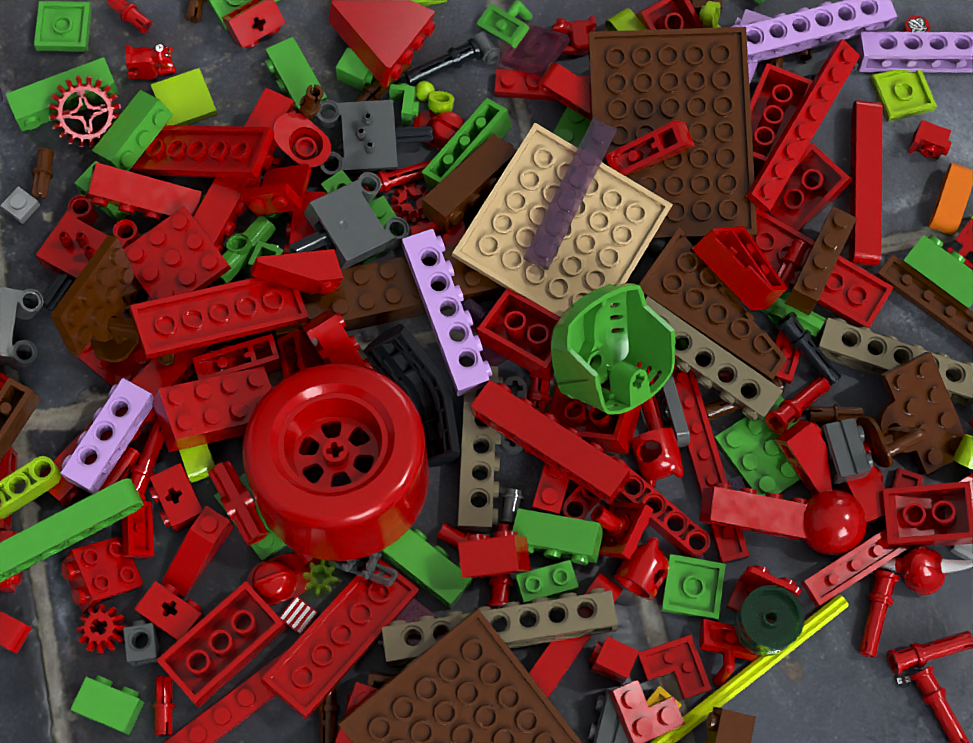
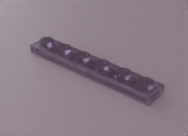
M594 118L592 119L524 256L525 260L547 271L549 270L617 129Z

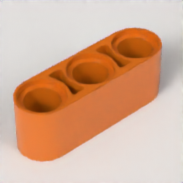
M953 162L950 163L945 173L928 228L953 237L955 236L973 186V169Z

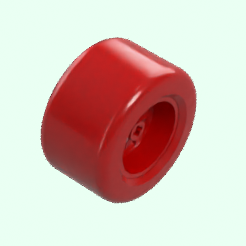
M337 363L310 367L296 372L276 384L260 400L249 418L244 434L242 451L247 479L265 523L283 543L295 551L312 558L327 561H349L368 557L384 550L399 540L419 516L429 487V465L424 427L418 410L410 397L387 376L375 370L353 364ZM349 439L357 440L365 444L360 446H354L349 441ZM319 446L316 454L308 455ZM371 457L374 459L369 472L362 473L354 467L357 458ZM313 466H319L324 473L318 482L311 483L303 475L304 470ZM346 474L351 481L347 485L332 487L333 477L336 475Z

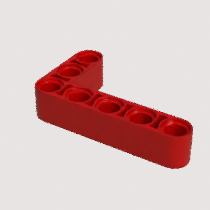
M627 467L630 469V478L624 486L634 485L638 493L630 495L623 487L616 498L621 502L642 504L652 502L657 504L659 512L651 514L648 525L686 557L701 558L710 546L709 535L631 468ZM579 485L564 502L561 516L586 520L603 500L597 496L590 497L585 492V488ZM572 506L577 507L582 515L572 517L567 513V509ZM671 520L678 522L681 530L677 532L670 530L667 522ZM689 540H699L702 544V549H693L689 544Z

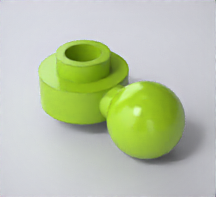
M708 1L706 6L703 5L701 7L700 20L703 21L704 28H721L717 24L720 17V3Z
M421 81L415 86L416 97L420 101H428V108L433 113L439 115L453 110L454 97L450 93L435 91L434 86L428 81Z

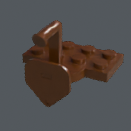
M108 235L50 315L70 354L80 356L84 348L91 342L97 359L113 363L125 360L139 342L132 318L123 317L124 302L122 294L132 282L135 274L117 236ZM173 353L158 357L160 364L165 366L171 365L175 360Z
M924 352L881 374L880 377L890 401L882 406L876 421L872 417L864 415L857 418V426L860 425L864 431V442L871 449L872 460L879 467L888 468L893 465L892 456L900 452H912L921 474L925 475L954 461L952 458L965 432L932 353Z

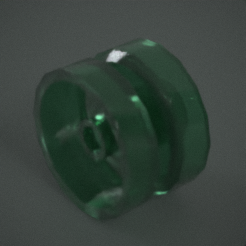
M775 585L761 586L752 591L737 609L734 619L735 634L740 643L751 653L760 656L778 655L787 650L801 634L805 621L803 607L797 597L787 589Z

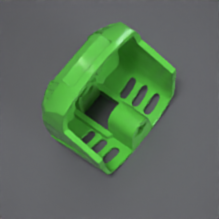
M633 283L605 285L580 298L560 317L552 331L551 353L558 388L563 395L578 399L607 414H621L634 409L652 398L669 380L675 364V330L646 304L641 286ZM614 328H620L617 331H612ZM641 362L642 366L640 368L637 367L638 364ZM649 366H651L652 369L647 375L646 371L649 368ZM660 370L661 375L653 385L649 386V383ZM610 380L611 391L602 388L601 384Z

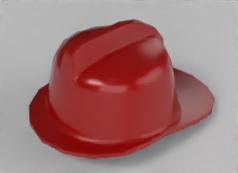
M429 109L420 113L415 118L413 127L431 126L433 129V141L423 143L441 151L465 122L456 113L443 112L437 115Z
M289 112L277 118L273 125V131L275 132L274 140L279 148L300 165L308 164L312 168L320 166L327 161L331 153L330 140L307 117L300 113Z
M283 554L263 561L253 567L248 574L247 582L267 605L271 606L305 593L312 584L313 569L312 566L304 568L296 554Z

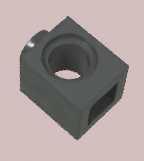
M148 620L134 621L130 627H124L127 663L131 666L156 663L160 657L157 627L153 623H149ZM142 635H147L149 637L148 644L142 649H137L135 646L136 640Z

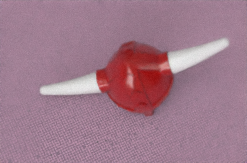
M916 546L904 557L893 558L879 568L900 573L906 586L911 591L925 596L933 594L941 588L945 581L946 573L973 567V560L943 559L941 554L934 549H930L927 546Z

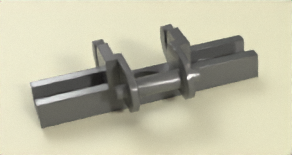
M382 551L370 555L368 562L362 561L361 558L343 562L328 561L330 566L355 575L358 574L365 579L389 587L398 577L397 570L377 563L382 556ZM366 566L367 570L358 571L360 567ZM375 570L380 571L379 574H376V573H373V572H374ZM389 574L391 578L384 577V575Z

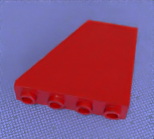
M332 0L328 21L380 84L386 88L393 79L397 80L403 66L410 64L414 52L421 50L427 36L431 37L436 23L433 22L435 11L411 0Z

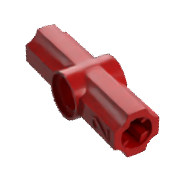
M230 461L213 466L208 473L222 497L220 500L231 521L234 520L244 542L249 546L264 540L269 533L255 509L257 508L246 486L242 485L233 465H231Z

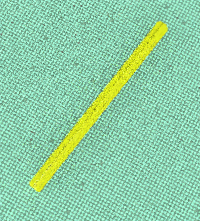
M837 595L682 717L684 725L658 736L650 743H676L707 719L713 707L721 708L848 607V602L842 595Z

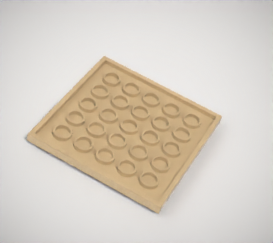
M534 123L456 246L452 256L504 288H508L561 317L573 303L588 293L608 284L614 285L627 282L673 204Z

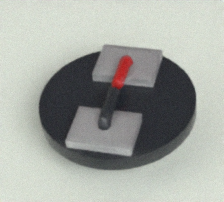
M901 673L896 677V682L900 687L904 688L910 685L911 679L906 673Z

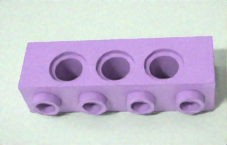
M124 378L121 379L119 384H115L108 394V401L104 407H100L94 414L93 424L89 430L84 431L79 437L78 447L74 453L68 455L64 460L60 474L68 482L92 495L97 493L152 409L154 399L152 394ZM120 408H128V412L124 416H116V412ZM113 431L110 439L100 440L104 432ZM96 454V461L93 464L86 465V458L89 455Z

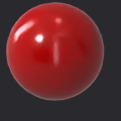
M830 489L815 493L808 498L804 526L809 539H804V541L811 549L826 556H841L853 550L861 543L867 529V518L862 505L854 496L842 490Z

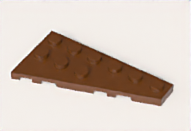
M679 227L639 284L645 299L647 296L771 382L786 361V356L768 334L763 333L754 322L755 318L741 306L734 292L692 250L695 245L693 246L685 237L686 233Z

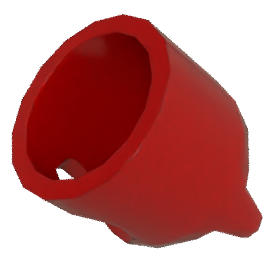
M672 428L648 431L631 440L630 443L637 467L643 479L653 488L657 480L668 478L671 475H675L677 478L683 477L681 453Z
M652 537L646 544L637 545V549L631 558L623 559L614 574V579L621 586L647 600H654L659 586L669 571L668 559L665 557L664 552L658 549L659 541L656 537Z

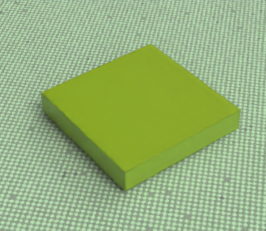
M200 68L151 84L155 97L173 114L166 125L186 126L217 115V110Z
M892 70L871 76V83L879 102L882 103V110L887 122L936 109L937 105L921 70L916 72Z

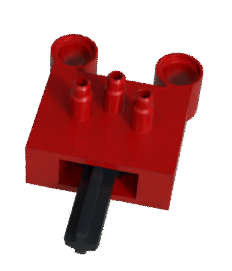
M85 195L74 196L69 201L67 212L36 254L43 267L58 274V277L43 297L44 303L42 307L48 311H54L108 236L91 227L97 220V212L91 200L85 198ZM81 209H88L85 213L78 214ZM122 219L113 227V234L118 237L123 249L141 237L135 223L131 220ZM126 233H133L129 238H122Z

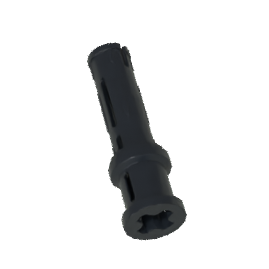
M470 38L467 43L456 48L452 46L447 50L446 54L409 71H405L404 74L409 85L414 86L450 68L460 69L464 63L473 59L479 60L481 59V54L475 40Z
M790 312L776 323L775 328L784 333L790 341L789 345L802 353L821 378H826L830 386L835 384L841 378V375L811 339V332L808 329H804L798 322L796 313Z

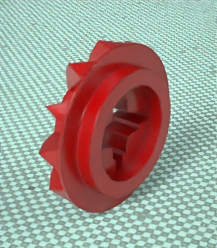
M415 182L407 185L403 183L400 188L394 190L391 198V208L397 217H401L406 222L421 221L426 217L423 214L422 198L429 192L424 185H416ZM407 195L411 196L412 199H418L416 200V210L410 203L405 204L407 202Z

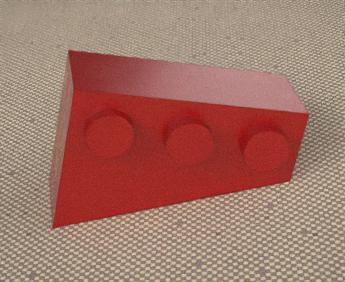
M327 309L301 325L325 364H353L374 370L367 358L362 360L358 353L361 347L353 335L349 337L344 327L347 324L339 312L333 313L330 309Z

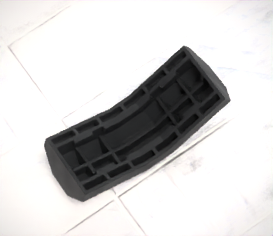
M401 323L384 331L366 346L363 353L381 374L393 380L406 392L417 408L424 427L429 467L446 465L460 459V447L452 396L441 371Z

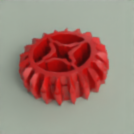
M76 76V85H72L71 80L66 79L65 81L69 88L65 90L63 86L58 85L57 89L62 95L59 96L54 93L51 95V98L58 101V103H49V109L57 110V113L49 114V119L59 120L52 125L53 129L63 127L59 136L63 138L69 133L68 143L72 144L76 137L79 138L78 145L80 147H83L84 139H88L90 147H93V138L97 137L98 141H100L102 138L101 134L106 133L108 127H111L114 123L112 118L117 119L120 116L119 113L113 112V110L121 108L120 104H111V101L115 100L117 95L113 93L107 96L111 87L106 85L103 89H100L101 79H97L95 85L91 84V76L86 77V83H82L81 77ZM85 90L97 93L106 104L90 103L86 98ZM77 91V105L62 111L65 100ZM82 98L87 108L93 109L92 114L89 113V117H87L88 124H86L83 115L77 113L78 109L81 110ZM107 112L103 124L96 130H93V118L96 115ZM64 119L81 120L85 132L71 128Z

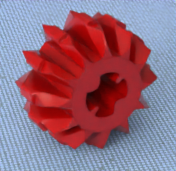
M100 604L97 613L92 607L88 608L90 616L87 618L81 615L79 618L85 625L76 627V631L83 634L78 641L81 644L87 643L86 650L89 652L97 648L99 654H104L106 646L111 651H115L116 648L113 642L115 640L119 643L124 642V639L118 635L119 633H124V627H126L121 625L125 620L122 614L116 615L117 609L113 606L107 610L104 604ZM100 624L106 626L104 627L106 632L102 635L96 632L100 631L97 628Z

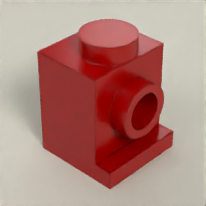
M921 120L914 132L907 153L913 154L914 151H917L925 157H934L936 159L941 154L946 156L952 144V141L948 140L951 130Z

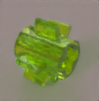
M322 560L321 564L317 566L310 562L311 572L303 573V578L309 579L305 589H315L316 596H319L320 591L323 590L330 594L332 591L330 583H338V578L331 576L336 567L331 566L328 568L325 566V560ZM319 572L324 573V578H326L322 584L317 583V578H315Z

